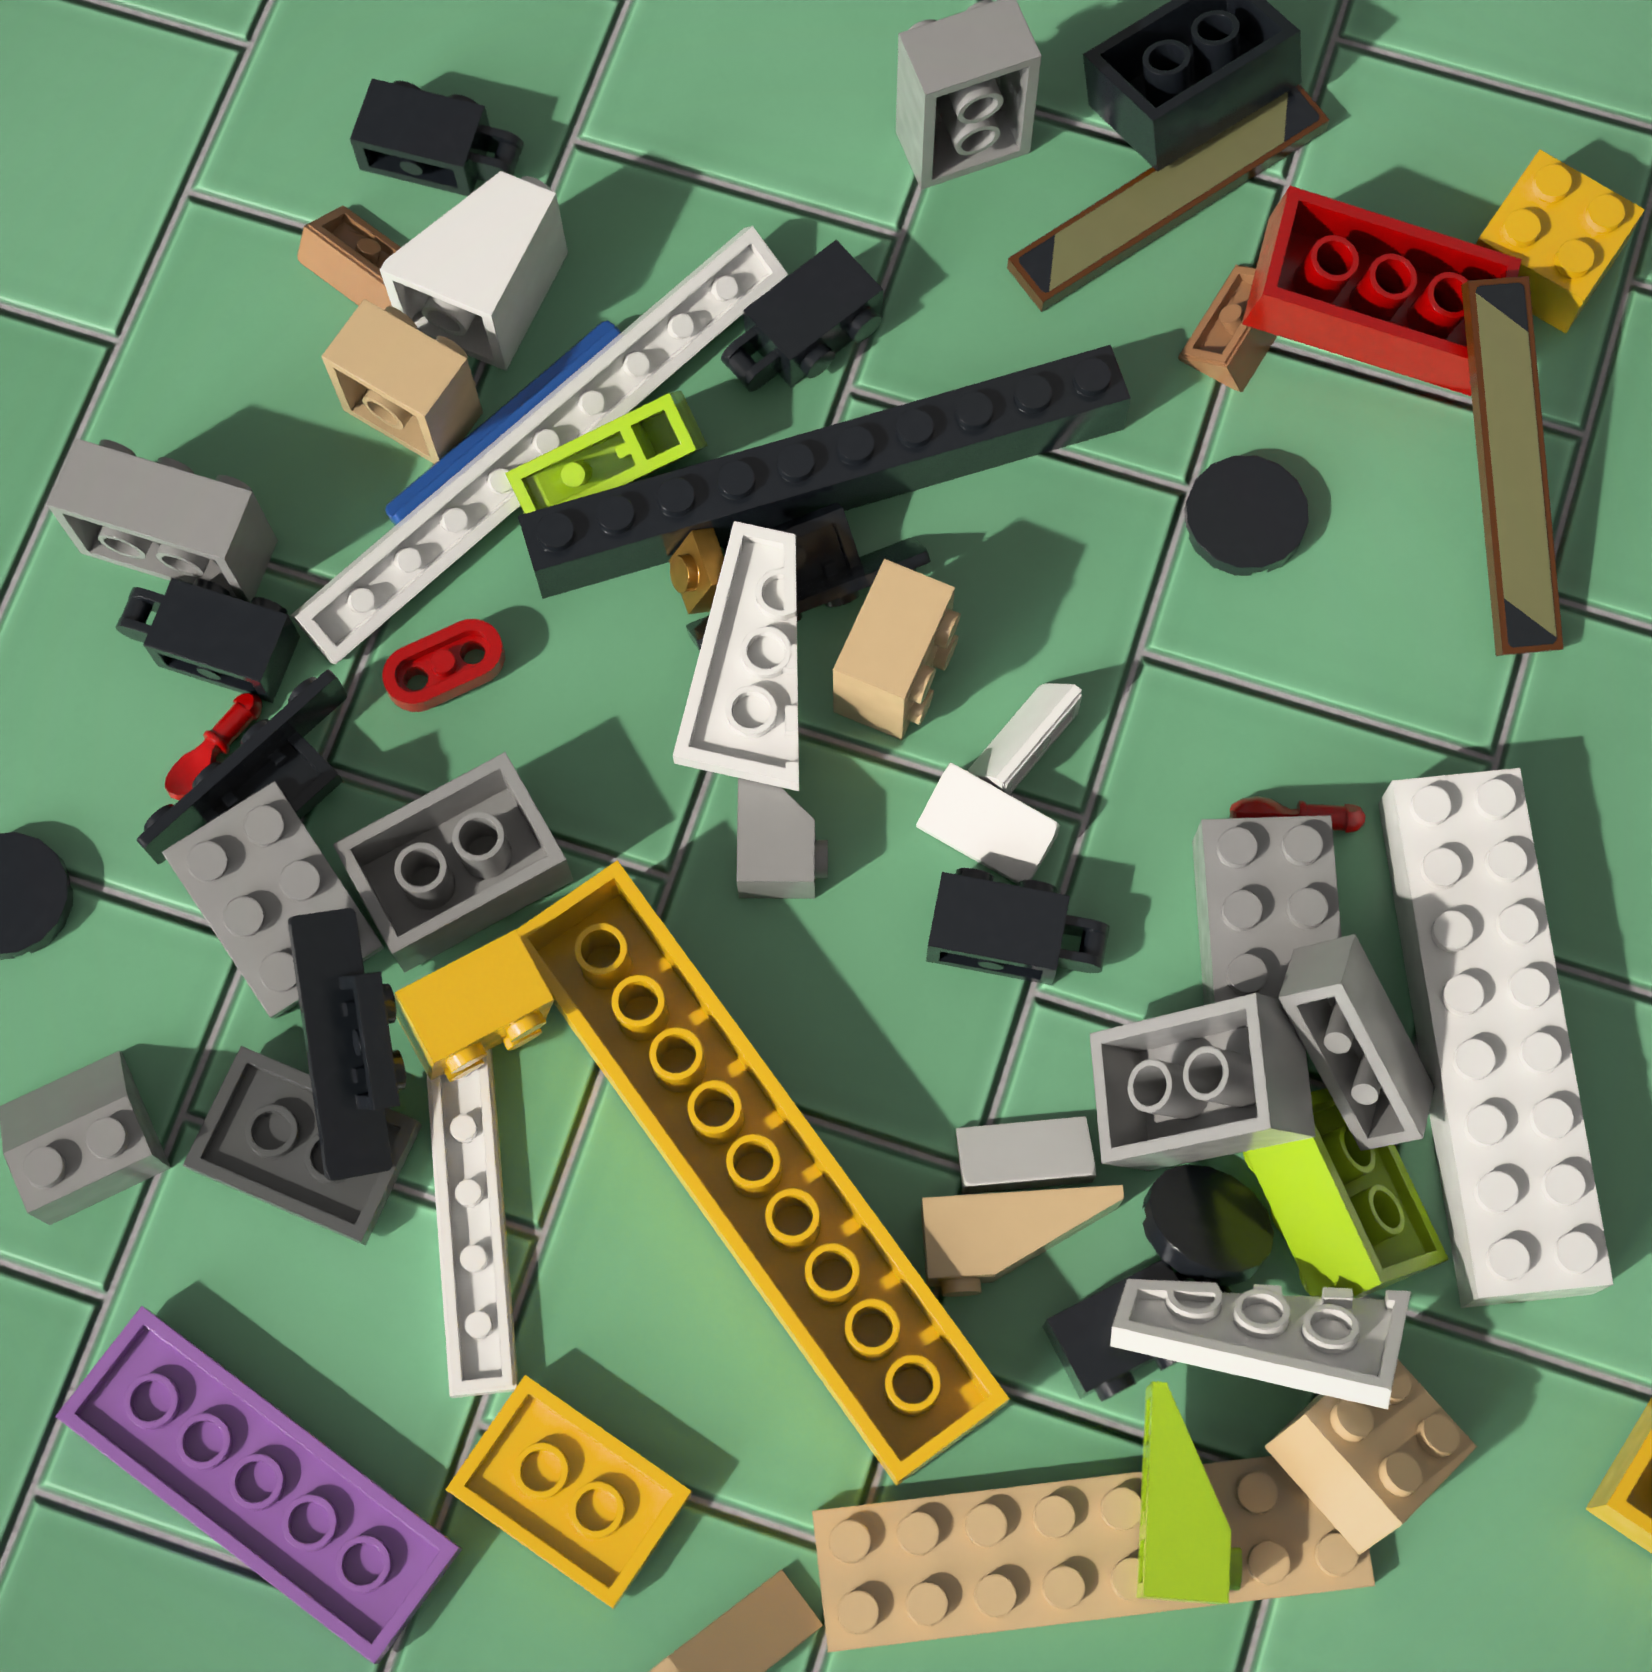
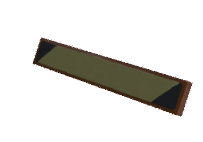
M1299 84L1157 172L1151 167L1008 258L1007 269L1040 311L1043 312L1325 132L1330 120Z
M1529 276L1469 280L1462 284L1461 287L1496 656L1563 650Z

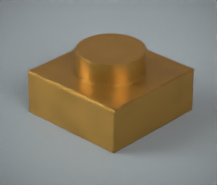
M713 528L691 530L669 559L672 584L681 593L688 615L711 611L724 561V556Z

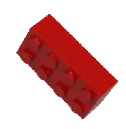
M1289 186L1268 219L1242 325L1472 396L1461 285L1469 280L1518 277L1522 259Z

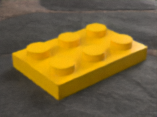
M524 1375L445 1489L613 1609L617 1607L693 1493L683 1484L527 1375Z

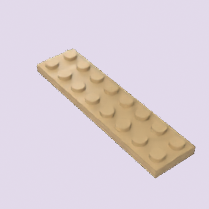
M1273 1456L1203 1464L1230 1526L1231 1547H1241L1242 1550L1241 1587L1239 1591L1229 1590V1604L1375 1586L1369 1548L1359 1555ZM1142 1471L812 1511L828 1652L1190 1609L1218 1604L1137 1598Z

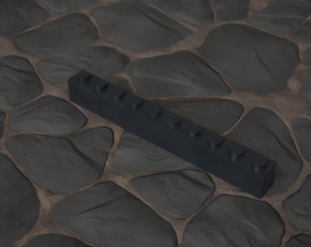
M1107 345L519 515L518 519L542 599L668 563L691 530L713 528L720 547L728 545L734 521L772 528L836 502L843 507L844 511L1124 430L1131 397L1111 345Z

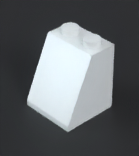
M502 171L497 173L384 261L380 272L392 307L405 313L416 324L417 330L429 337L436 339L437 336H444L459 345L468 356L506 371L568 254L557 195L545 183L536 178L523 176L520 179Z

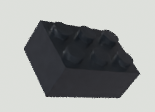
M1171 0L1083 54L1089 106L1157 172L1302 83L1301 32L1266 0Z

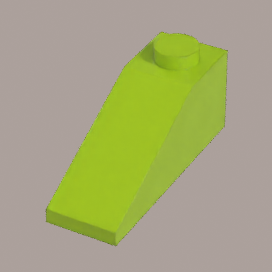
M676 391L653 400L505 474L526 514L632 483L708 445L682 391Z
M1153 1381L1146 1387L1137 1598L1218 1605L1229 1604V1590L1239 1591L1241 1587V1547H1231L1230 1526L1167 1382Z

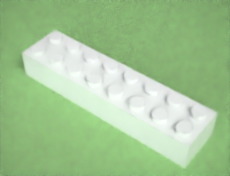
M1520 768L1392 780L1380 799L1378 806L1420 1060L1435 1087L1429 1116L1461 1308L1593 1295L1613 1285L1521 770Z

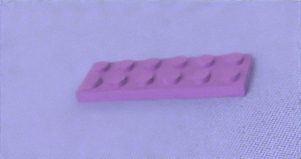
M143 1306L139 1308L55 1416L373 1664L380 1663L463 1549Z

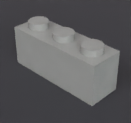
M1356 934L1293 949L1278 998L1360 1151L1423 1139L1435 1087Z

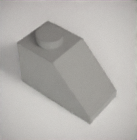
M738 778L737 888L739 898L815 899V878L828 879V840H816L815 819L782 787Z

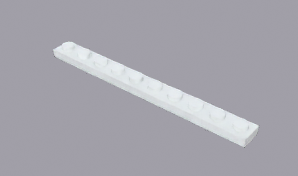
M753 226L743 228L290 615L330 663L336 665L520 506L507 479L506 472L627 414L740 317L746 307L788 275Z

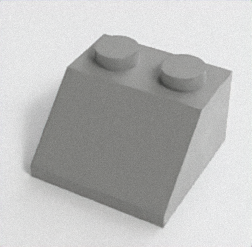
M120 1051L0 1106L2 1149L27 1214L48 1225H52L171 1168L123 1053Z

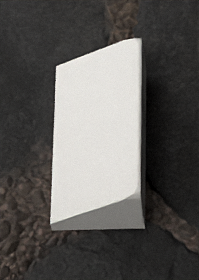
M1045 683L1040 685L971 765L968 772L1010 795L1077 716L1082 699V689L1075 684Z
M949 763L916 827L1019 885V882L1022 880H1032L1055 842L1060 825L1055 820L953 763Z
M1086 1116L956 1128L963 1194L1091 1183L1097 1176Z

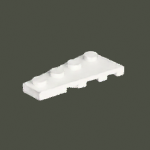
M734 521L673 753L674 764L799 791L795 534Z
M1127 1279L1112 1326L1111 1346L1388 1409L1411 1291L1386 1290L1385 1300L1353 1298L1352 1288L1323 1287L1322 1296L1313 1297L1282 1295V1285L1254 1284L1252 1290L1244 1293H1222L1219 1286L1213 1282Z

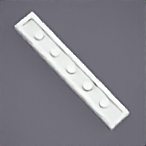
M492 1049L486 1051L487 1055L482 1058L484 1064L458 1080L449 1082L446 1075L443 1074L430 1081L427 1075L449 1393L451 1398L513 1392L519 1384Z

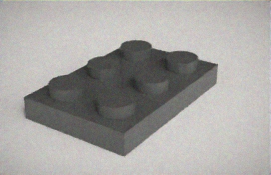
M241 1046L183 1166L188 1170L366 1246L422 1125L418 1120L386 1108L385 1115L393 1163L392 1168L389 1171L336 1181L328 1180L324 1175L310 1075Z

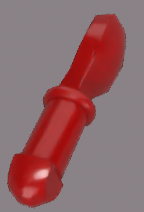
M244 693L237 696L233 700V706L211 730L204 732L205 740L194 750L184 754L173 765L165 778V789L171 798L180 800L193 789L192 784L197 775L205 767L216 762V757L220 752L227 754L230 751V745L253 719L257 721L263 707L262 700L257 694Z
M1261 796L1242 798L1230 807L1231 819L1331 815L1332 830L1345 831V833L1358 831L1365 824L1366 818L1362 808L1353 804L1323 805L1306 804L1305 801H1299L1296 809H1290L1272 798Z

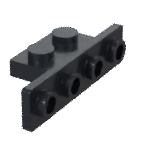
M838 502L769 528L792 533L796 536L797 622L802 619L803 612L823 604L826 607H838L857 599L860 595L859 590L872 586L884 559L916 572V568L931 562L927 549L913 537L859 557L844 509ZM728 545L723 546L724 553H726ZM709 616L686 625L688 634L699 651Z
M328 669L318 678L310 677L301 682L292 691L288 698V704L270 720H260L247 730L241 739V746L223 762L217 761L205 767L194 779L193 789L176 804L165 805L154 812L145 823L144 832L136 840L158 865L166 860L162 854L164 850L274 781L300 820L343 782L339 773L303 738L346 700L347 694L338 677Z
M345 908L292 916L288 919V929L324 1175L326 1179L336 1181L389 1171L393 1163L385 1109L400 1106L398 1090H403L406 1086L404 1061L399 1050H392L389 1024L396 1021V1003L390 984L382 983L381 971L364 972L357 917L354 909Z

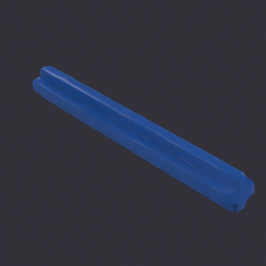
M603 321L391 500L385 507V512L391 522L397 525L622 332L609 321Z

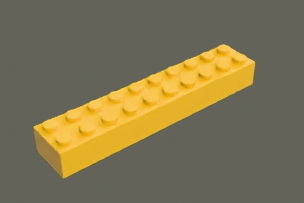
M618 860L516 929L553 996L554 1005L896 1486L904 1482L1007 1404L1010 1398Z

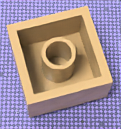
M363 299L321 356L345 412L433 464L466 437L483 413L466 352L455 342L444 336H437L436 339H433L417 330V326L412 319L395 307L387 306L383 310L368 300Z
M883 560L833 668L834 713L900 740H903L910 722L921 725L934 694V690L930 689L935 676V667L943 671L946 670L958 642L959 636L955 635L961 613L953 611L955 587L889 560Z
M1398 1360L1388 1409L1319 1394L1264 1447L1360 1555L1403 1525L1477 1446Z

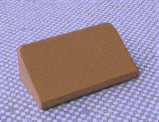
M343 205L304 226L297 254L298 260L302 265L358 306L363 299L368 300L383 310L387 306H392L380 269L384 261L401 248L399 245Z
M1236 264L1178 358L1181 362L1233 390L1243 392L1277 338V335L1242 325L1256 268Z

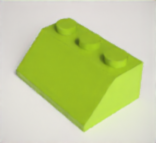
M1327 1088L1311 1092L1316 1137L1243 1152L1248 1167L1256 1174L1271 1207L1272 1220L1279 1232L1284 1235L1299 1268L1300 1281L1310 1296L1321 1297L1323 1287L1352 1288L1353 1298H1361L1449 1260L1395 1145L1360 1151Z

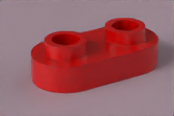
M465 619L392 653L383 668V684L391 700L401 709L410 712L426 711L493 680L503 668L505 650L499 633L492 625L479 619ZM478 649L485 652L484 658L476 664L464 662L465 655L471 650ZM423 675L428 678L427 684L419 690L407 688L409 680L414 676Z

